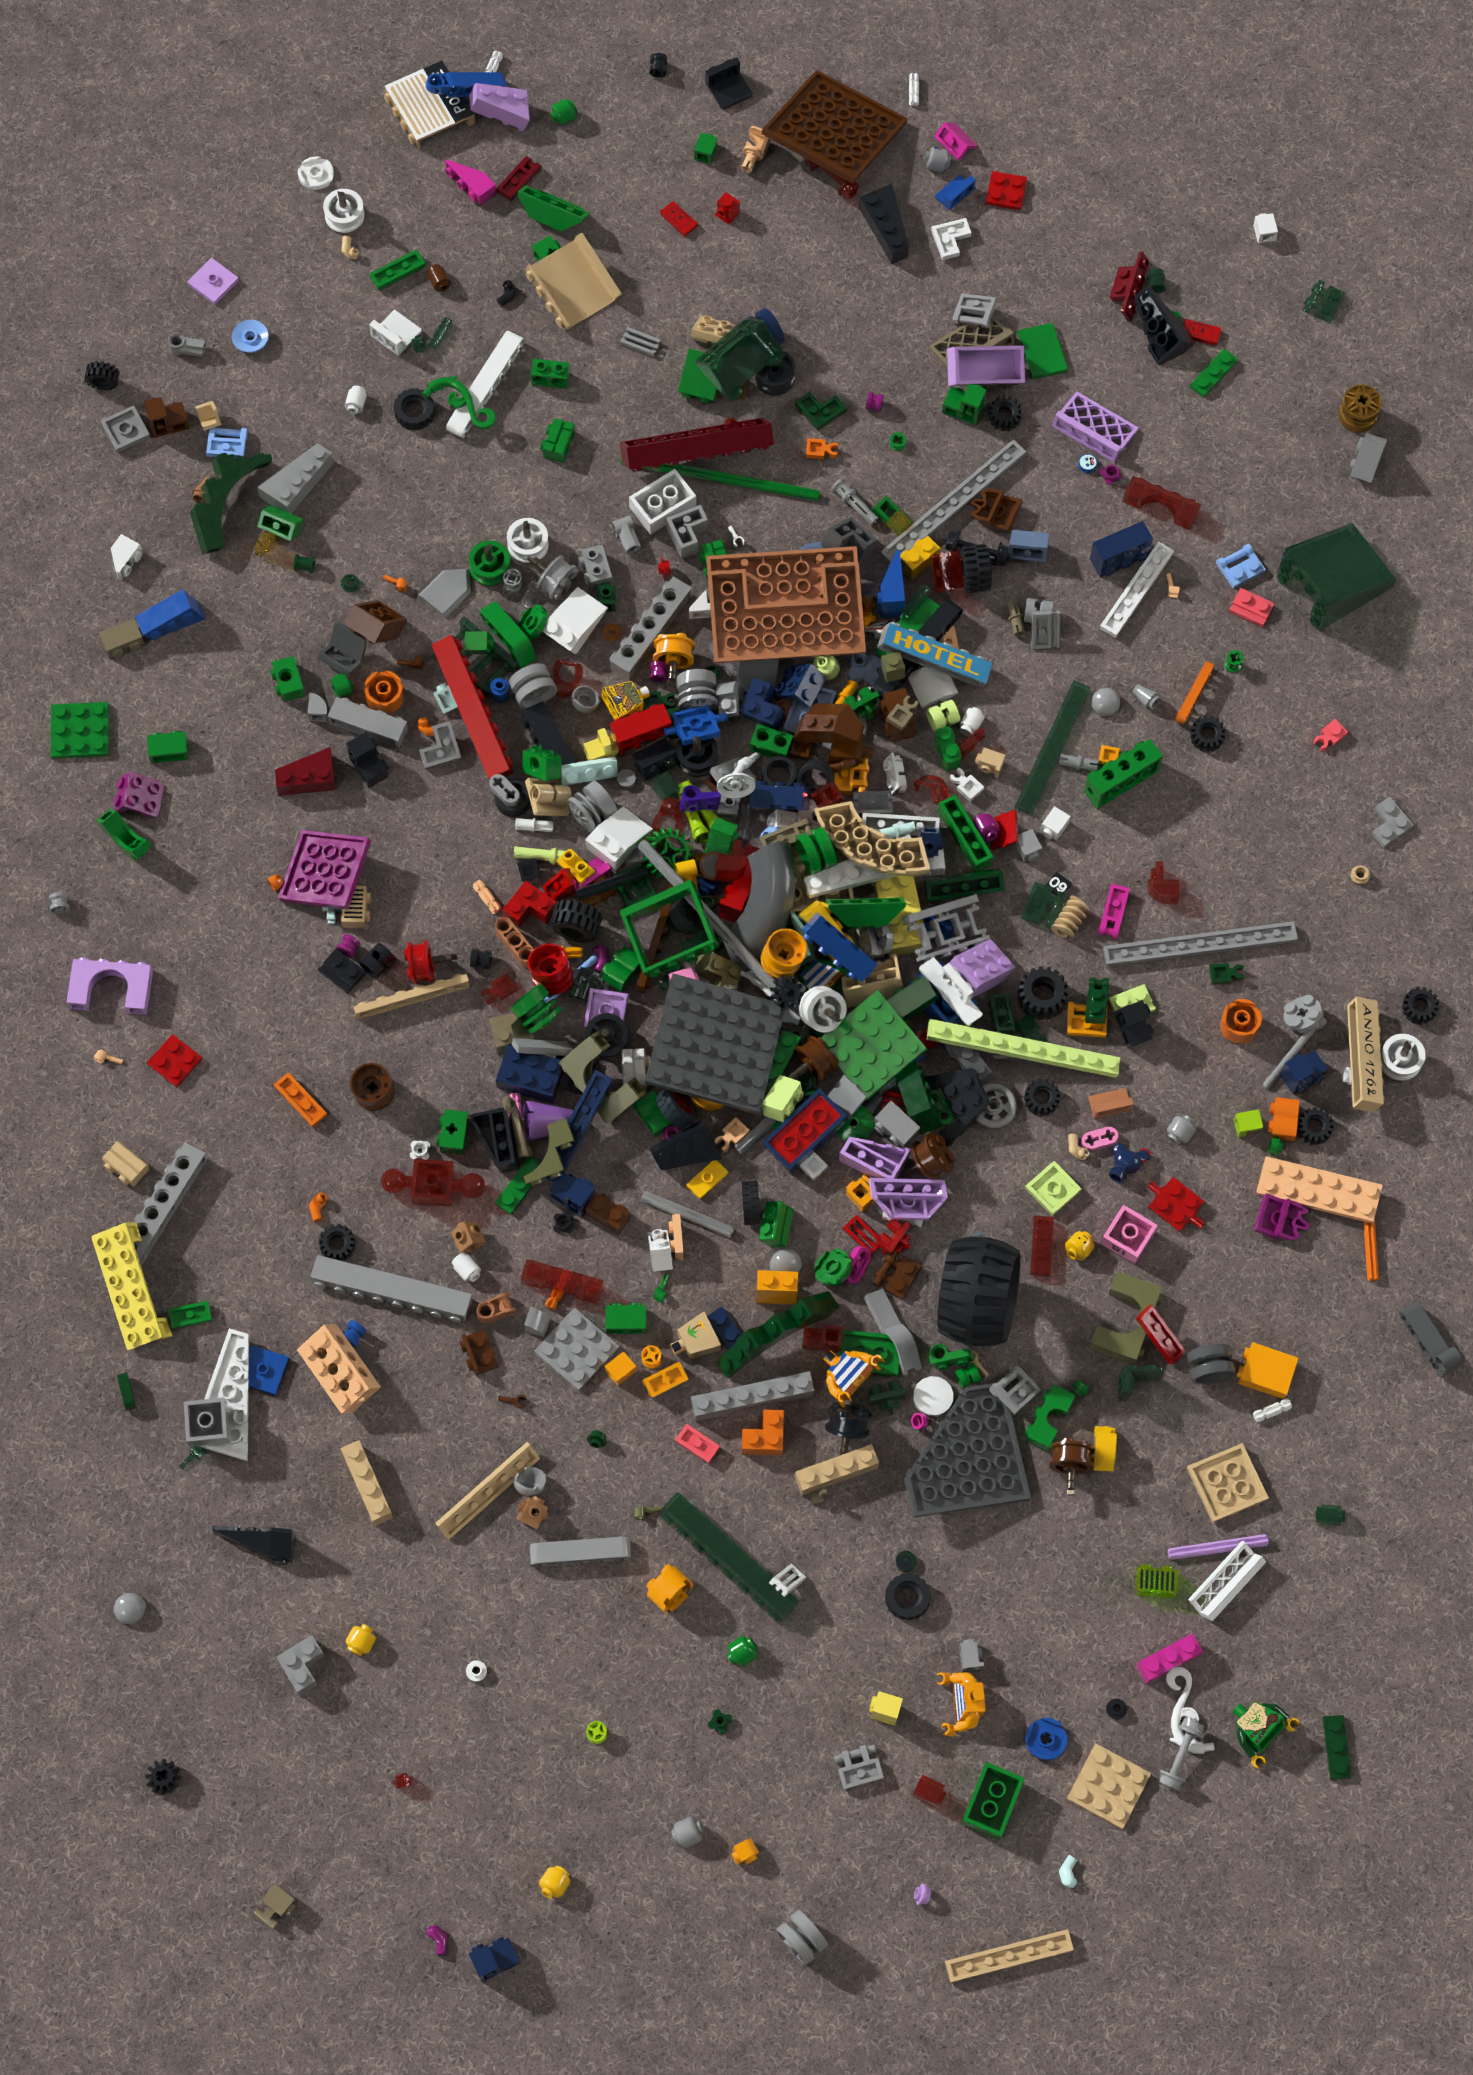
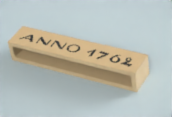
M1356 996L1347 1005L1352 1103L1354 1109L1374 1113L1384 1104L1385 1100L1382 1087L1384 1081L1381 1070L1378 1002Z

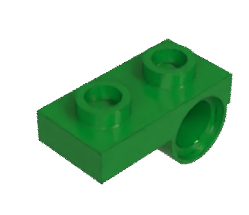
M935 1344L930 1350V1364L937 1370H946L952 1365L965 1366L969 1364L968 1362L974 1361L973 1352L968 1348L951 1352L945 1345ZM945 1351V1355L938 1359V1354Z

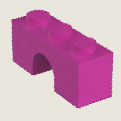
M1192 1633L1139 1661L1136 1667L1147 1685L1164 1676L1171 1669L1181 1664L1183 1666L1200 1657L1203 1650Z

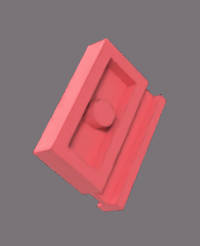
M1240 588L1229 612L1263 628L1275 603Z

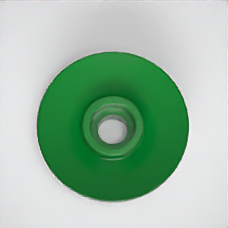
M861 1105L854 1115L837 1131V1134L846 1142L849 1137L868 1139L874 1129V1118L871 1112ZM851 1120H857V1125L852 1127L850 1125Z

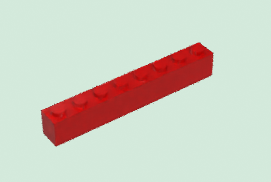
M449 635L431 644L488 779L490 780L495 774H501L504 777L513 774V761L510 756H506L504 751L507 749L506 745L497 735L499 729L495 722L492 723L490 718L492 716L491 710L488 705L485 706L483 699H485L484 694L475 684L478 680L474 672L469 670L468 666L471 664L467 656H463L461 641L459 638L456 639L454 636Z

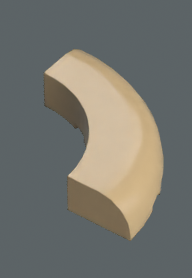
M852 801L814 809L818 823L827 832L832 845L856 864L869 870L896 876L930 874L922 837H896V839L885 837V834L871 827L869 828L863 823Z

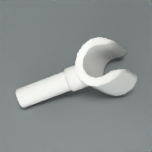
M732 525L729 526L728 529L733 538V547L737 549L736 541H740L742 546H744L743 537L736 534Z

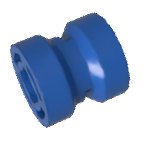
M350 1320L347 1324L348 1329L343 1331V1334L352 1347L356 1348L359 1343V1337H363L367 1330L358 1322Z

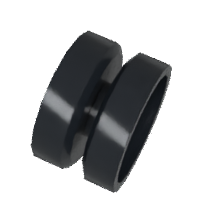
M770 349L758 356L755 362V383L763 393L770 396H779L792 388L795 377V363L787 352L781 349Z

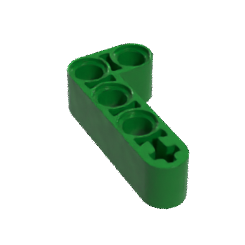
M496 601L479 610L480 617L510 651L513 662L519 665L518 669H522L536 660L529 638Z

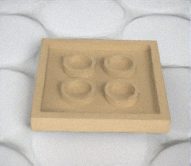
M1243 1443L1187 1466L1188 1473L1212 1523L1269 1499Z
M1095 1743L1067 1800L1123 1830L1151 1773Z

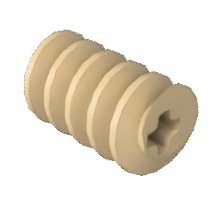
M1071 896L1062 912L1058 915V918L1054 921L1055 924L1051 926V930L1061 938H1066L1067 936L1073 938L1074 933L1072 931H1078L1076 925H1082L1080 919H1085L1086 915L1084 913H1089L1090 909L1080 898Z

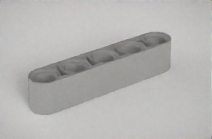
M629 1537L530 1544L532 1567H539V1565H542V1567L557 1566L559 1563L570 1565L580 1564V1562H583V1564L598 1563L600 1560L611 1562L621 1561L620 1559H624V1561L631 1559Z

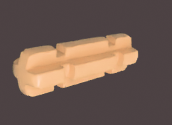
M482 880L475 882L473 888L477 893L479 892V896L489 906L490 911L493 914L501 910L500 904L495 900L488 888L485 887Z

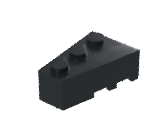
M504 1107L468 1115L500 1173L520 1169L510 1113L506 1112Z
M702 1120L650 1147L651 1154L660 1170L722 1159Z

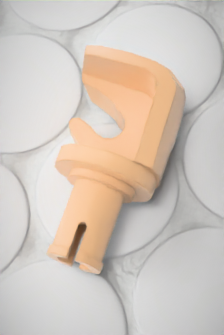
M751 126L749 131L750 140L756 146L747 141L743 149L746 158L741 169L745 172L746 168H748L747 173L752 172L756 161L764 158L771 139L762 135V129L756 126Z

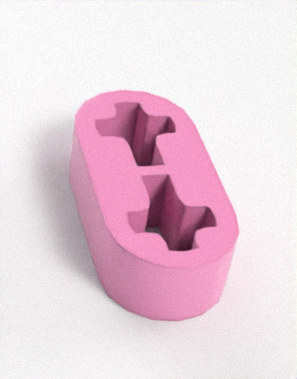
M1105 1127L1087 1132L1082 1137L1081 1145L1089 1151L1112 1146L1117 1142L1118 1132L1113 1127ZM1107 1132L1110 1135H1114L1110 1141L1108 1138H1101L1105 1137ZM1088 1138H1090L1091 1140L1098 1139L1097 1141H1094L1093 1146H1090L1089 1143H1085L1087 1142Z

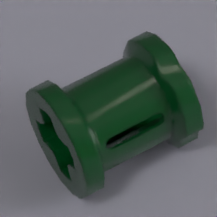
M296 554L293 569L294 571L299 569L313 573L316 559L314 556L308 558L300 557L299 554Z

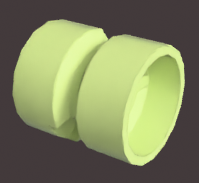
M951 699L941 703L940 707L936 705L926 709V716L933 731L946 727V724L951 726L960 722L958 709Z

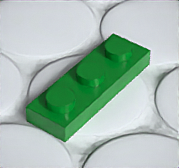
M416 249L370 273L369 277L377 290L380 291L425 268L426 263Z
M1223 349L1190 384L1189 388L1204 398L1238 362V358L1226 349Z
M529 1157L494 1202L495 1205L509 1215H512L532 1188L531 1184H526L523 1176L534 1171L540 1163Z

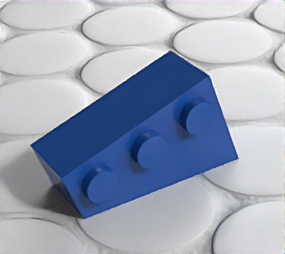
M183 589L135 616L143 636L150 641L206 619L198 600Z

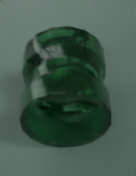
M1149 270L1147 272L1148 285L1155 293L1164 292L1166 290L1164 270Z

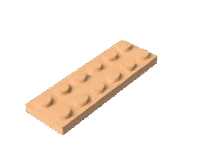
M1266 1156L1256 1195L1263 1196L1268 1193L1283 1200L1288 1198L1307 1208L1373 1224L1382 1185Z

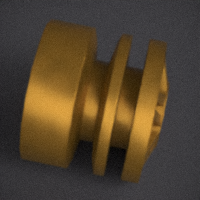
M1360 384L1350 387L1345 392L1339 411V420L1344 428L1355 433H1364L1372 429L1382 405L1381 396L1378 391L1371 386Z

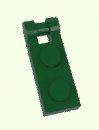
M1095 977L1089 978L1085 1023L1105 1024L1109 978H1103V980H1098Z

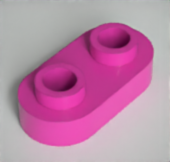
M857 1246L853 1249L850 1255L852 1270L845 1280L846 1283L856 1284L860 1281L871 1260V1252L867 1247Z

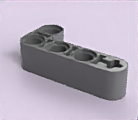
M1416 1301L1399 1311V1316L1411 1335L1416 1337V1343L1422 1352L1427 1354L1426 1358L1433 1369L1438 1371L1437 1375L1439 1377H1443L1459 1368L1462 1363L1459 1351L1455 1347L1449 1348L1419 1302Z

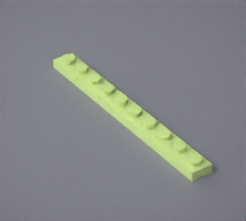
M930 1019L928 1022L926 1040L1117 1078L1119 1075L1120 1057Z

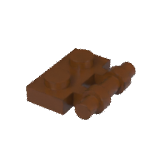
M893 1250L892 1253L884 1258V1264L876 1272L873 1284L880 1287L882 1282L887 1283L885 1291L903 1300L922 1265L906 1256L903 1257L901 1262L897 1261L896 1257L899 1253ZM891 1266L896 1268L892 1277L887 1275Z

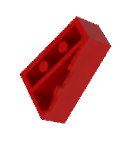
M664 703L652 705L647 710L636 711L631 716L617 718L610 723L611 733L618 746L620 758L625 756V751L633 747L636 750L641 748V743L648 739L651 741L665 735L664 728L672 727V722Z

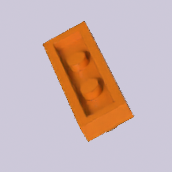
M289 1072L274 1084V1088L312 1128L328 1116L325 1110Z

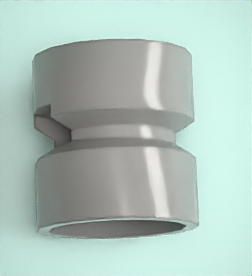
M1027 598L1024 622L1032 623V612H1052L1053 601L1043 600L1040 603L1038 599Z

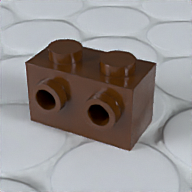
M596 1192L585 1207L586 1216L620 1235L630 1220L628 1209L622 1204L616 1205L611 1202V1198L607 1195H600Z

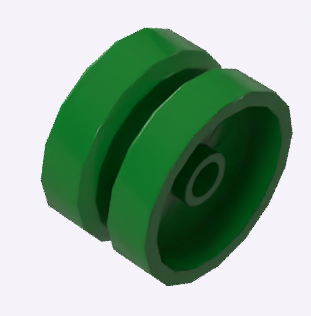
M822 826L811 830V837L806 832L795 836L798 853L805 869L810 875L821 872L822 866L829 869L837 865L833 845Z

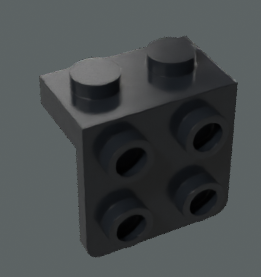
M737 57L728 59L724 63L716 67H710L705 71V84L721 109H726L752 97V91L740 73V61Z

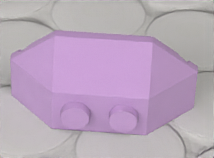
M869 1178L872 1199L890 1219L929 1220L948 1198L945 1180Z

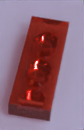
M1034 1216L1030 1275L1049 1277L1051 1275L1054 1217Z

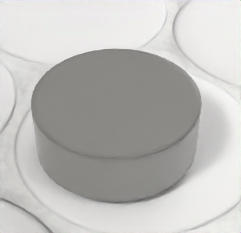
M623 769L617 775V783L623 789H630L636 783V775L632 770Z

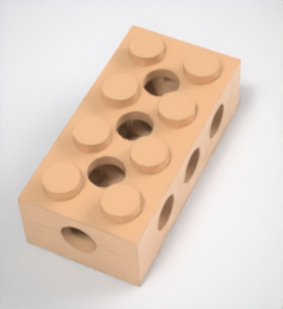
M324 1324L297 1349L341 1414L356 1411L381 1388L337 1324Z

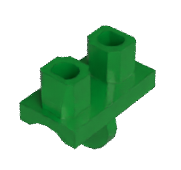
M866 686L858 693L861 700L856 701L853 695L844 699V704H849L860 719L866 717L870 720L874 717L873 712L877 710L875 705L878 703L877 698L879 694L877 691L872 692Z

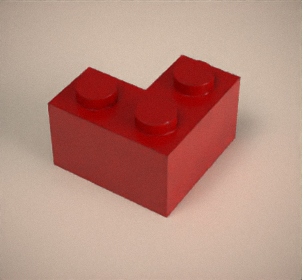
M525 881L502 909L503 917L509 918L518 928H520L530 914L547 924L553 915L557 901Z

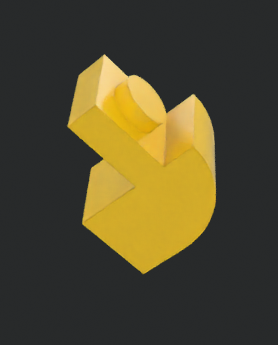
M1095 1426L1094 1470L1114 1471L1117 1439L1115 1428Z

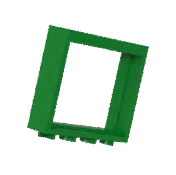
M691 880L620 910L641 969L648 978L661 975L662 971L667 969L673 970L685 961H694L697 959V956L703 953H712L715 948L719 947L697 888ZM691 894L709 940L650 966L633 920Z

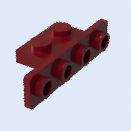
M1144 252L1138 253L1135 266L1118 268L1109 297L1112 301H1124L1121 313L1127 321H1132L1133 315L1136 312L1135 296L1141 291L1147 269L1150 266L1149 259Z

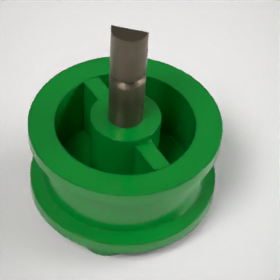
M488 540L480 542L472 548L469 554V568L473 579L485 586H494L503 582L504 573L511 569L510 555L504 545Z

